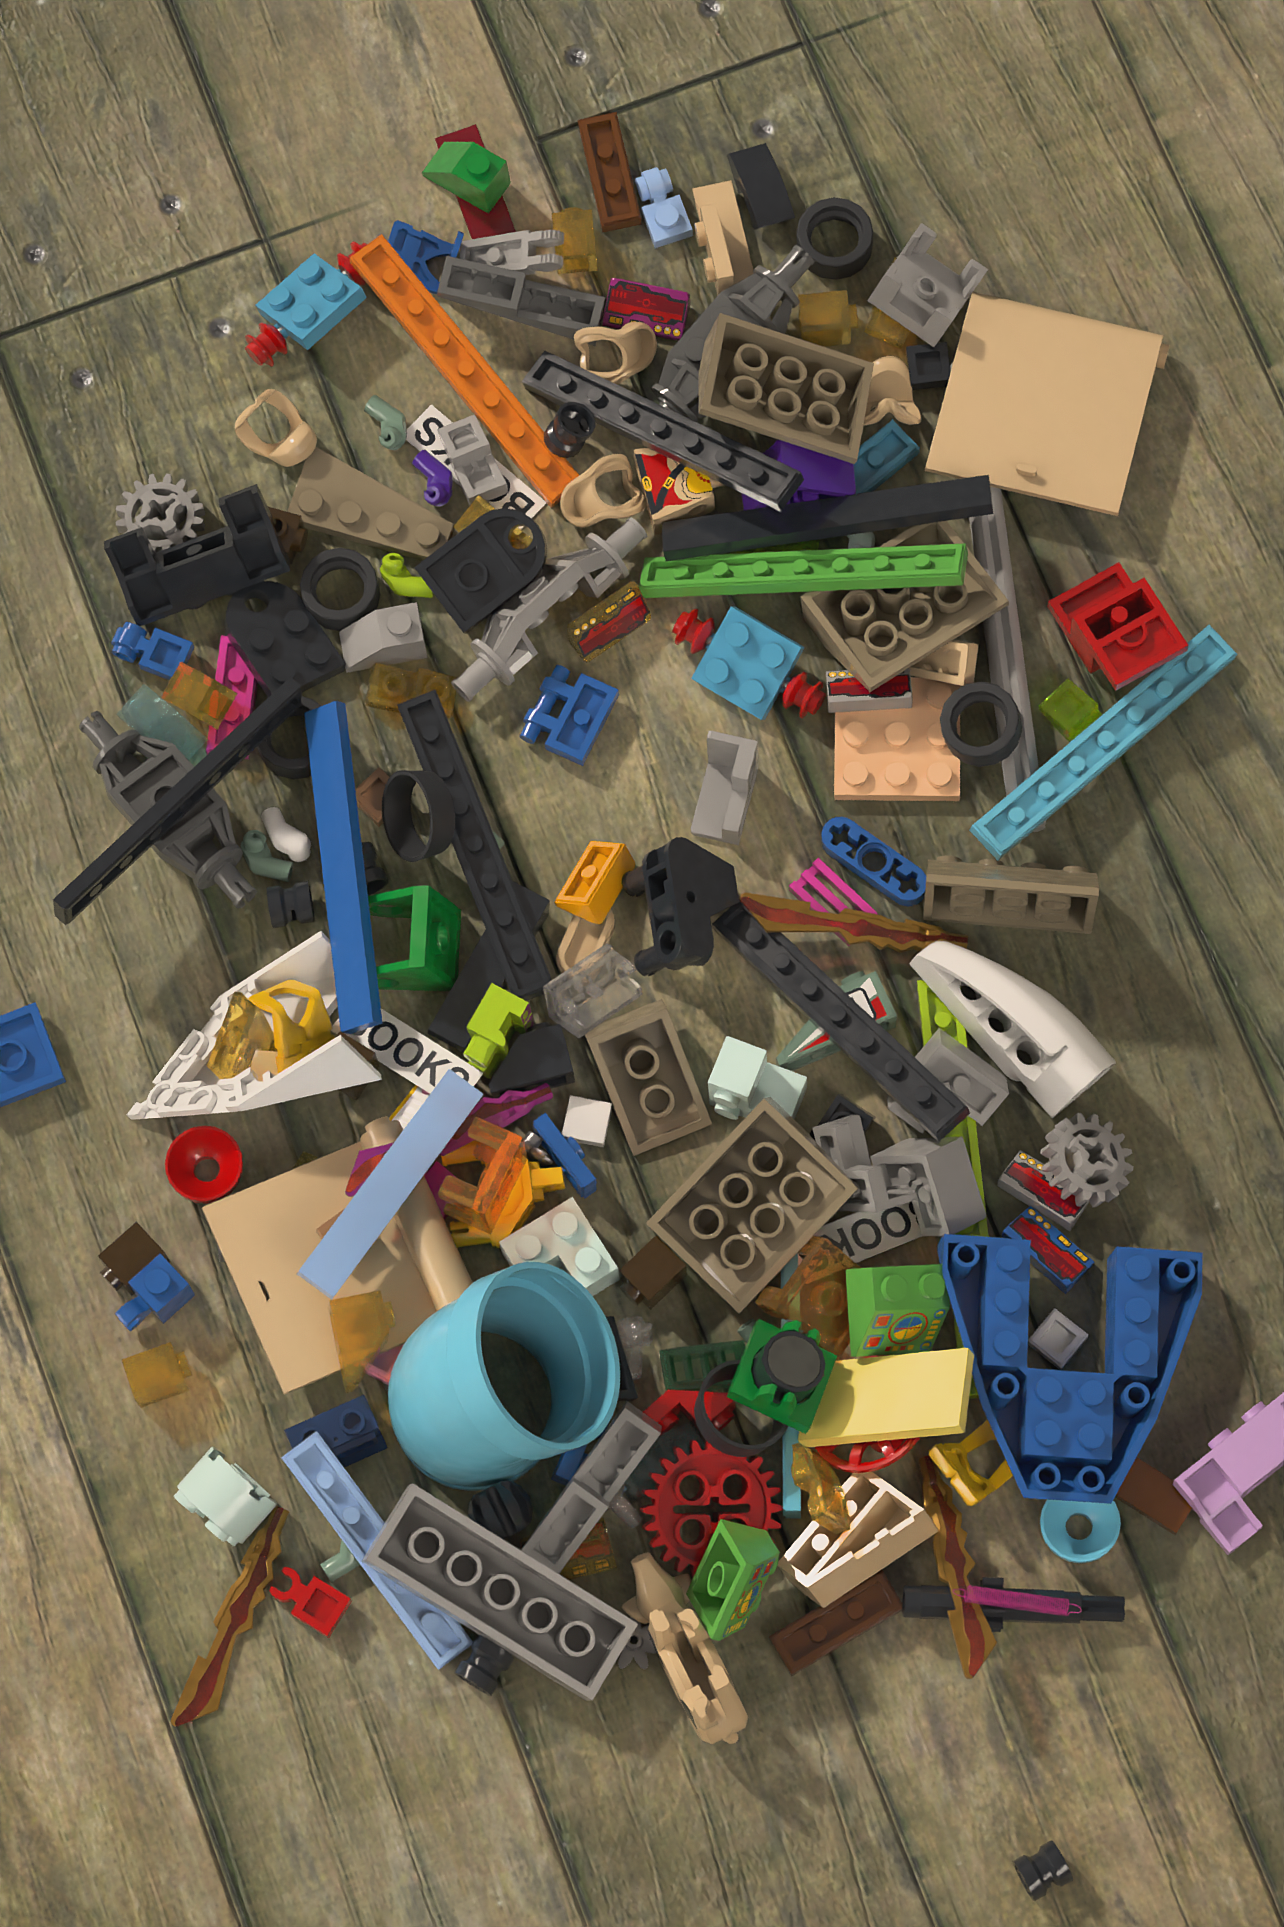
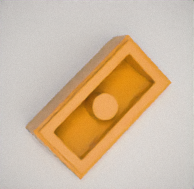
M590 841L554 902L556 907L591 923L601 924L623 888V875L635 868V861L627 846L623 843Z

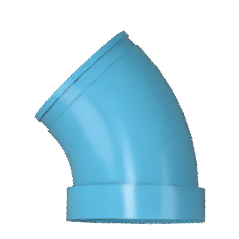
M523 1262L515 1264L473 1282L458 1299L432 1314L409 1336L394 1363L389 1380L388 1405L394 1433L403 1452L413 1465L424 1475L442 1485L460 1490L479 1491L485 1490L503 1480L515 1481L531 1470L539 1460L586 1445L603 1432L613 1416L619 1396L620 1363L617 1346L610 1325L600 1306L589 1291L573 1276L546 1263ZM481 1332L496 1333L514 1340L527 1349L542 1366L551 1388V1409L547 1424L540 1437L530 1433L517 1423L498 1399L484 1365Z

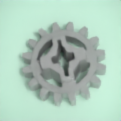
M150 474L149 484L143 486L141 482L136 480L134 481L136 489L134 494L126 491L122 493L124 502L127 505L116 506L117 515L122 518L116 521L118 532L127 533L142 527L155 553L197 538V534L194 531L205 530L204 521L199 518L205 515L203 504L197 503L200 500L196 489L188 491V485L184 479H181L174 485L171 474H166L163 482H157L154 474ZM142 506L141 514L135 517L137 510ZM161 515L165 520L160 521L157 516ZM186 519L183 528L179 530L180 523Z
M1077 1113L1071 1119H1063L1055 1125V1129L1045 1136L1049 1144L1041 1149L1040 1154L1049 1158V1162L1042 1166V1171L1053 1173L1054 1178L1051 1179L1049 1185L1054 1187L1060 1184L1063 1187L1061 1192L1062 1199H1066L1073 1194L1075 1195L1076 1206L1080 1207L1089 1201L1092 1207H1097L1104 1201L1109 1202L1117 1197L1119 1191L1128 1186L1129 1181L1125 1176L1133 1171L1134 1166L1126 1163L1124 1159L1132 1154V1150L1121 1148L1120 1142L1123 1141L1125 1136L1123 1133L1116 1136L1111 1133L1113 1127L1111 1121L1100 1126L1098 1115L1093 1114L1085 1120L1082 1113Z

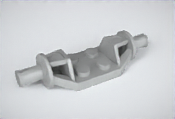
M629 517L606 541L594 533H589L584 538L587 549L546 559L544 568L537 579L487 618L482 641L476 638L470 643L477 660L456 680L454 679L451 682L458 694L470 702L493 678L498 679L505 685H511L515 681L513 675L538 654L526 635L525 630L527 628L533 629L540 625L549 615L547 610L557 600L560 602L566 600L578 588L586 596L598 598L617 578L625 579L629 572L622 558L638 543L648 537L644 528L635 519ZM604 567L605 570L595 579L591 577L590 572Z

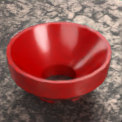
M197 1126L184 1131L171 1143L166 1154L165 1170L169 1183L182 1197L195 1203H213L228 1196L238 1185L243 1171V1157L239 1145L226 1131L213 1126ZM205 1159L216 1161L220 1167L218 1176L209 1182L201 1181L195 1176L197 1164Z

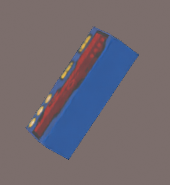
M1029 1206L1002 1232L1001 1238L1031 1240L1030 1263L1065 1294L1071 1290L1095 1263L1032 1206Z

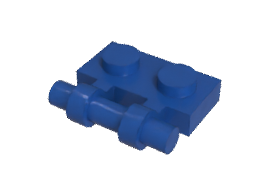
M556 665L551 676L544 678L539 688L542 693L534 709L527 711L523 719L525 726L519 737L527 743L534 744L540 732H547L550 735L545 742L546 750L583 766L619 696V690L582 673L575 686H570L565 683L570 671L561 665ZM556 700H563L566 703L558 719L550 716L549 713Z

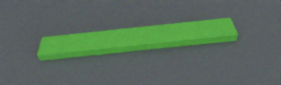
M966 543L715 554L673 561H665V557H645L638 590L643 598L956 586L964 584L968 550Z

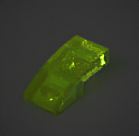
M1069 678L1039 705V710L1069 743L1103 715L1098 709V703Z

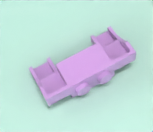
M1284 1392L1267 1406L1262 1401L1254 1405L1241 1417L1245 1424L1232 1433L1226 1428L1208 1443L1212 1450L1173 1482L1174 1487L1201 1518L1200 1523L1227 1555L1231 1554L1263 1527L1242 1498L1284 1465Z

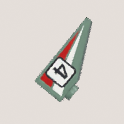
M863 971L857 972L841 981L842 985L839 987L886 1031L896 1027L897 1015L876 971L867 975ZM808 1020L776 1057V1066L794 1071L837 1053L841 1049Z

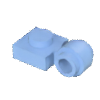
M655 167L641 172V177L635 178V183L641 200H650L651 203L641 208L654 247L658 248L692 237L693 229L680 195L667 198V193L673 192L667 169L659 170Z

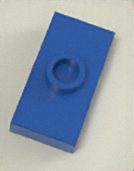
M546 1113L534 1120L533 1133L543 1139L541 1146L557 1167L563 1168L564 1176L580 1197L585 1199L597 1190L596 1178L582 1161L585 1158V1154L572 1136L565 1139Z

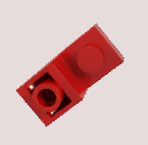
M667 1390L643 1411V1413L662 1426L659 1436H663L679 1421L676 1415L680 1411L699 1431L694 1414L695 1402L699 1391ZM705 1392L704 1404L706 1413L714 1427L721 1431L735 1417L732 1411L736 1408V1402L728 1398V1393Z

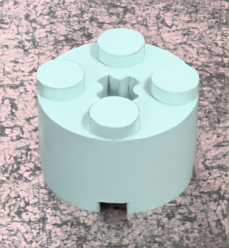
M212 1446L177 1485L179 1490L174 1495V1498L191 1513L196 1512L202 1518L207 1516L209 1520L205 1526L221 1541H227L232 1546H235L238 1542L243 1544L278 1503L269 1498L270 1494L236 1463L228 1464L223 1459L225 1454Z

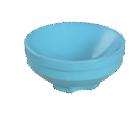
M1047 1499L1040 1518L1041 1533L1047 1546L1059 1558L1073 1563H1089L1107 1554L1115 1545L1121 1525L1120 1513L1114 1501L1111 1504ZM1074 1515H1082L1091 1522L1092 1532L1083 1540L1072 1538L1066 1531V1522Z

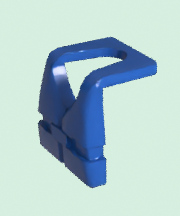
M397 220L393 224L388 242L430 293L437 294L440 282L431 274L426 262L442 256L456 258L464 233L458 231L454 244H451L423 230L419 232L413 229L412 225Z

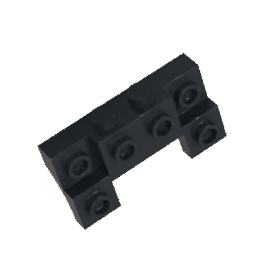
M257 484L219 498V507L228 524L227 527L157 553L154 552L142 527L104 541V550L116 573L127 607L136 625L143 626L186 609H198L210 600L224 595H234L240 589L290 571L289 556L273 524V516Z

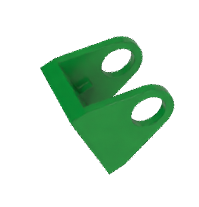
M429 885L412 886L368 896L370 915L389 918H411L409 960L376 966L377 978H389L377 979L378 988L380 990L450 991L458 978L461 909ZM378 905H391L397 907H382Z

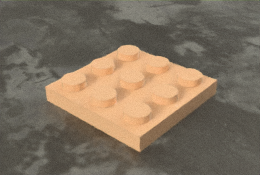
M910 677L912 708L835 712L834 800L959 801L960 759L951 753L945 743L941 732L940 716L944 703L954 691L960 688V685L921 677ZM959 715L958 720H957V733L959 734V736H960V715Z

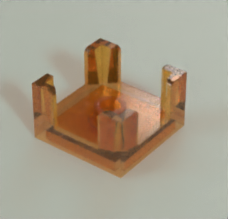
M475 1116L468 1131V1136L478 1142L473 1152L474 1157L487 1163L479 1179L478 1187L448 1175L445 1177L438 1195L440 1199L448 1202L443 1209L444 1214L491 1235L528 1157L523 1137Z
M813 1236L798 1252V1254L806 1256L782 1289L767 1286L755 1303L771 1316L785 1319L787 1322L795 1320L802 1322L800 1333L806 1335L813 1328L819 1330L821 1337L819 1347L837 1355L836 1360H838L850 1344L846 1269H858L861 1267L827 1238Z

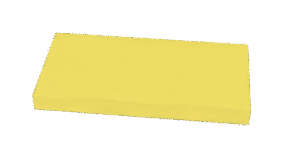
M969 1348L835 1361L811 1428L806 1434L799 1431L798 1441L806 1448L965 1433L974 1354Z

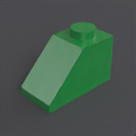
M444 142L422 171V175L488 214L511 184L507 161L474 142Z

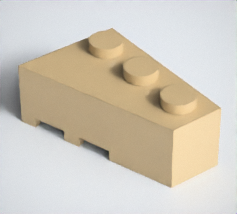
M852 1473L778 1561L777 1566L794 1587L822 1608H825L939 1530L922 1507L875 1473Z

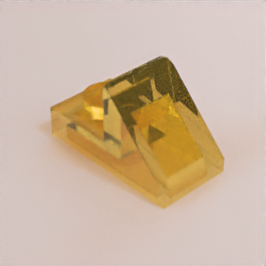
M234 992L207 1064V1067L219 1079L233 1078L251 1067L256 1050L277 1052L274 1046V1032L264 1013L241 992Z

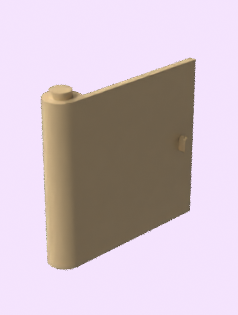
M973 291L925 471L956 479L989 475L991 487L1118 516L1153 375L1155 374L1156 367L1164 369L1170 345L1162 343L1164 335Z
M388 1116L373 1120L365 1126L367 1132L361 1136L360 1142L202 1207V1211L284 1395L405 1344L409 1336L427 1318L445 1305L458 1299L473 1283L425 1176L421 1178L379 1235L377 1241L373 1243L332 1300L297 1275V1272L322 1240L316 1233V1229L346 1208L353 1197H348L345 1191H354L357 1186L369 1177L386 1154L383 1153L370 1158L351 1175L358 1152L395 1142L403 1131L399 1120L390 1121Z

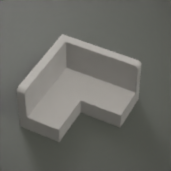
M708 731V764L691 826V833L695 836L739 845L759 769L758 741L716 731Z
M940 1028L915 1057L968 1107L970 1111L968 1116L982 1126L1009 1094L1007 1078ZM887 1094L888 1109L923 1133L925 1129Z
M850 1115L813 1127L816 1143L859 1188L838 1211L877 1213L918 1199L916 1190L886 1189L881 1166H871L859 1115Z
M963 1136L944 1137L940 1142L934 1137L908 1138L871 1156L873 1166H881L886 1189L916 1190L918 1199L912 1201L922 1236L955 1234L985 1219L986 1212Z

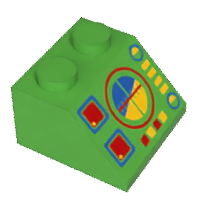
M942 1264L846 1269L851 1357L931 1351L950 1308V1299L942 1274Z
M720 1519L686 1592L712 1640L720 1641L745 1628L751 1613L755 1612L760 1604L761 1592L769 1575H772L777 1568L780 1553L766 1530Z

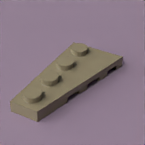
M315 447L313 453L304 463L287 511L301 515L304 527L307 529L420 561L425 560L452 539L454 533L453 523L318 447Z

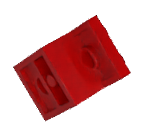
M1120 562L1048 601V609L1089 673L1092 674L1102 669L1115 691L1188 650V643L1145 577L1133 583Z

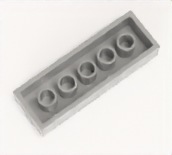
M413 1483L405 1489L362 1560L363 1563L474 1632L492 1641L585 1701L594 1699L638 1625L635 1621Z

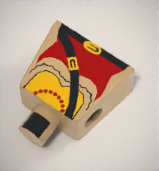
M649 448L634 450L635 467L642 493L646 500V508L654 535L662 533V522L701 517L715 509L712 488L724 486V484Z

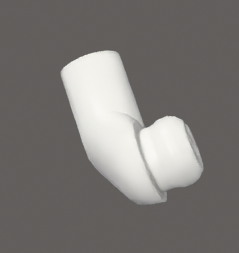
M270 807L262 813L261 819L273 846L277 850L288 854L289 858L295 862L304 861L310 856L311 841L305 833L285 822L279 808Z

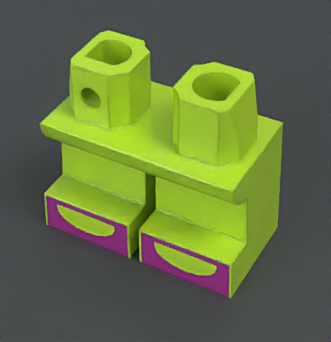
M491 983L467 1025L471 1041L463 1055L469 1060L468 1064L484 1073L485 1077H492L500 1061H503L509 1052L507 1044L514 1032L526 1033L527 1028L535 1023L529 1002Z

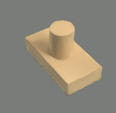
M952 640L909 667L910 675L961 686L974 683L979 644Z

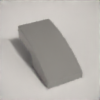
M475 414L437 429L452 468L471 508L509 493L507 483L492 455L490 444Z

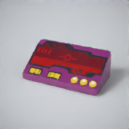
M611 278L603 326L621 329L630 322H643L651 327L655 336L679 341L683 336L690 309V294L649 284Z

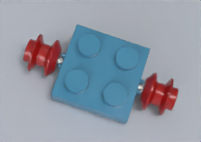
M352 241L350 243L352 253L349 256L341 253L337 254L339 269H335L314 253L255 305L260 315L273 325L261 322L259 324L261 334L256 338L249 334L245 336L248 343L245 350L253 361L260 366L266 363L273 367L274 361L272 356L276 352L283 355L288 353L285 340L288 336L305 349H310L367 298L363 289L359 286H364L366 282L350 263V257L365 247L366 243L363 242L359 245Z
M735 606L730 607L716 634L714 618L711 617L705 622L699 620V610L697 608H694L690 613L684 611L679 616L672 630V633L676 634L675 644L679 645L685 640L691 643L690 652L692 654L707 648L691 678L692 680L760 720L766 719L780 692L783 693L784 708L787 709L793 704L800 707L801 718H804L808 712L812 715L816 714L826 696V693L821 691L823 687L822 681H819L814 686L807 683L806 672L798 674L793 678L789 677L805 648Z

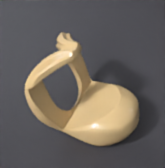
M630 322L619 330L606 327H586L577 330L574 334L575 345L582 353L580 355V367L617 385L644 370L652 362L657 349V339L654 331L643 322ZM597 340L614 342L622 353L621 367L610 372L590 371L588 343Z
M886 356L873 362L874 366L863 426L879 422L889 412L902 423L908 425L919 424L921 422V412L913 401L908 367L901 359L894 356Z
M267 389L255 399V403L249 405L235 422L237 437L250 451L267 457L285 467L294 466L304 461L313 453L316 447L317 437L309 424L302 421L294 404L275 389ZM263 402L276 407L289 420L290 431L278 443L269 444L263 442L255 434L247 421L248 417Z
M612 454L602 457L588 470L566 485L562 492L560 503L562 514L568 522L576 527L585 528L605 519L628 518L645 509L646 500L643 493L632 484L633 472L627 457L623 454ZM622 470L623 488L632 499L619 506L607 505L597 494L595 487L596 479L604 473Z

